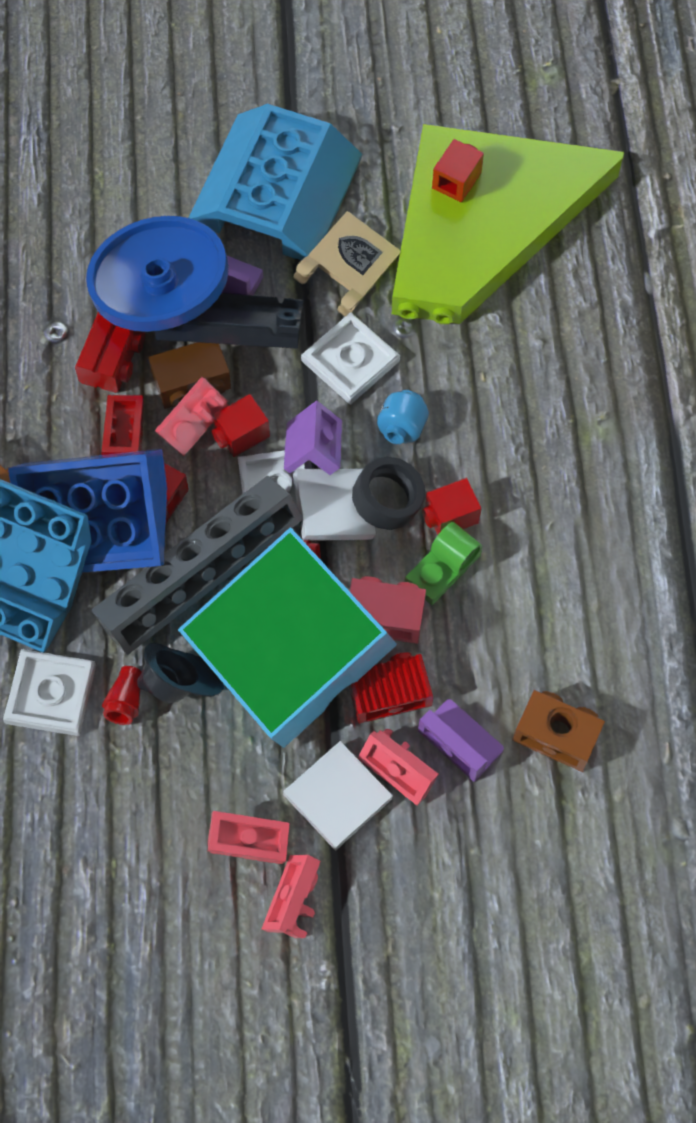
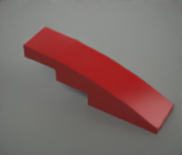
M143 395L107 396L102 455L142 451Z

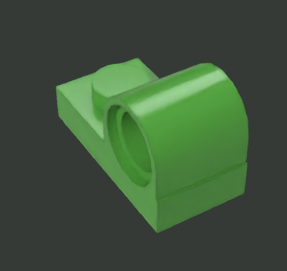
M451 522L435 538L431 551L405 577V582L413 583L421 589H426L425 600L433 605L481 556L482 545L455 522Z

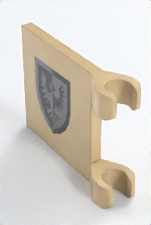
M347 211L311 253L297 265L293 278L299 283L305 284L317 267H319L349 290L342 298L341 304L337 309L339 313L346 317L355 310L360 301L398 258L400 250Z

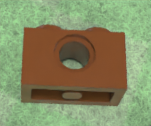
M534 690L518 723L512 741L583 772L605 721L599 719L598 714L586 707L575 708L563 703V699L555 693L549 691H542L541 693ZM555 721L563 722L569 728V732L558 734L552 730L550 724Z

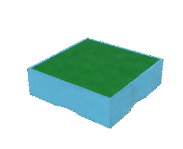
M291 527L178 629L265 733L283 748L319 717L338 693L352 683L357 682L397 645L383 627Z

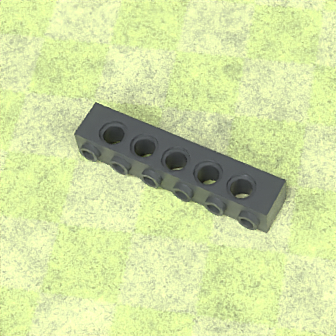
M267 475L164 554V565L145 568L91 609L106 633L128 655L270 546L290 527L293 528L301 522L303 517L290 493Z

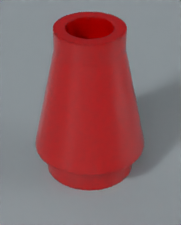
M133 666L121 667L119 676L102 703L104 709L103 716L110 722L119 725H129L139 715L140 688L137 686V679L142 673L140 669Z

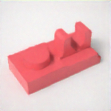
M201 377L157 427L155 432L179 454L185 456L213 423V414L228 405V400L205 378Z
M385 729L383 732L381 730L379 732L373 731L357 759L418 806L427 796L439 774L408 750L410 747L409 743L405 741L402 745H399L390 737L393 733L391 729Z
M213 811L207 851L213 854L283 864L286 862L290 823Z
M310 855L289 856L261 928L262 930L285 933L293 938L306 937L307 932L297 926L296 920L299 915L310 918L314 917L315 911L304 905L303 902L317 883V870L321 862L320 860Z

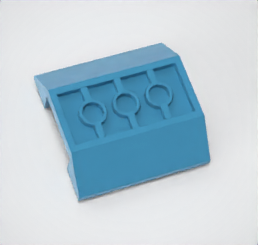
M270 104L240 113L233 123L188 218L205 224L218 234L226 221L282 239L283 255L302 261L330 231L361 161L362 153L328 122Z
M1 479L0 635L44 653L50 646L73 604L91 544L88 516Z

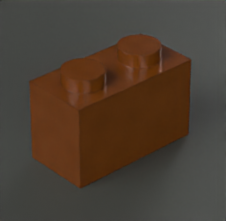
M196 342L149 357L152 376L164 409L176 407L201 377L205 378L220 394L224 393L225 390L231 389L230 372L219 344Z

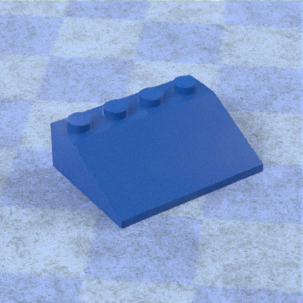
M162 449L29 462L8 468L11 484L88 516L91 544L82 573L164 565L167 481Z

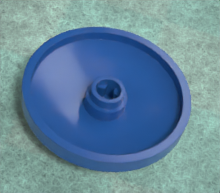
M158 216L129 224L107 238L90 260L86 282L95 308L110 323L133 331H161L185 324L211 307L221 295L226 285L229 265L223 243L218 235L208 226L186 217Z

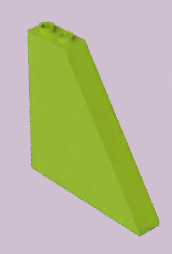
M423 124L394 284L391 314L399 315L404 319L420 318L433 320L439 324L462 323L618 178L624 152ZM453 139L464 144H471L484 153L482 173L462 203L432 189L433 168Z

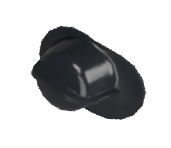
M149 643L144 648L146 663L137 679V686L153 694L159 700L166 703H175L190 693L212 697L219 695L224 689V683L201 657L171 649L159 643Z

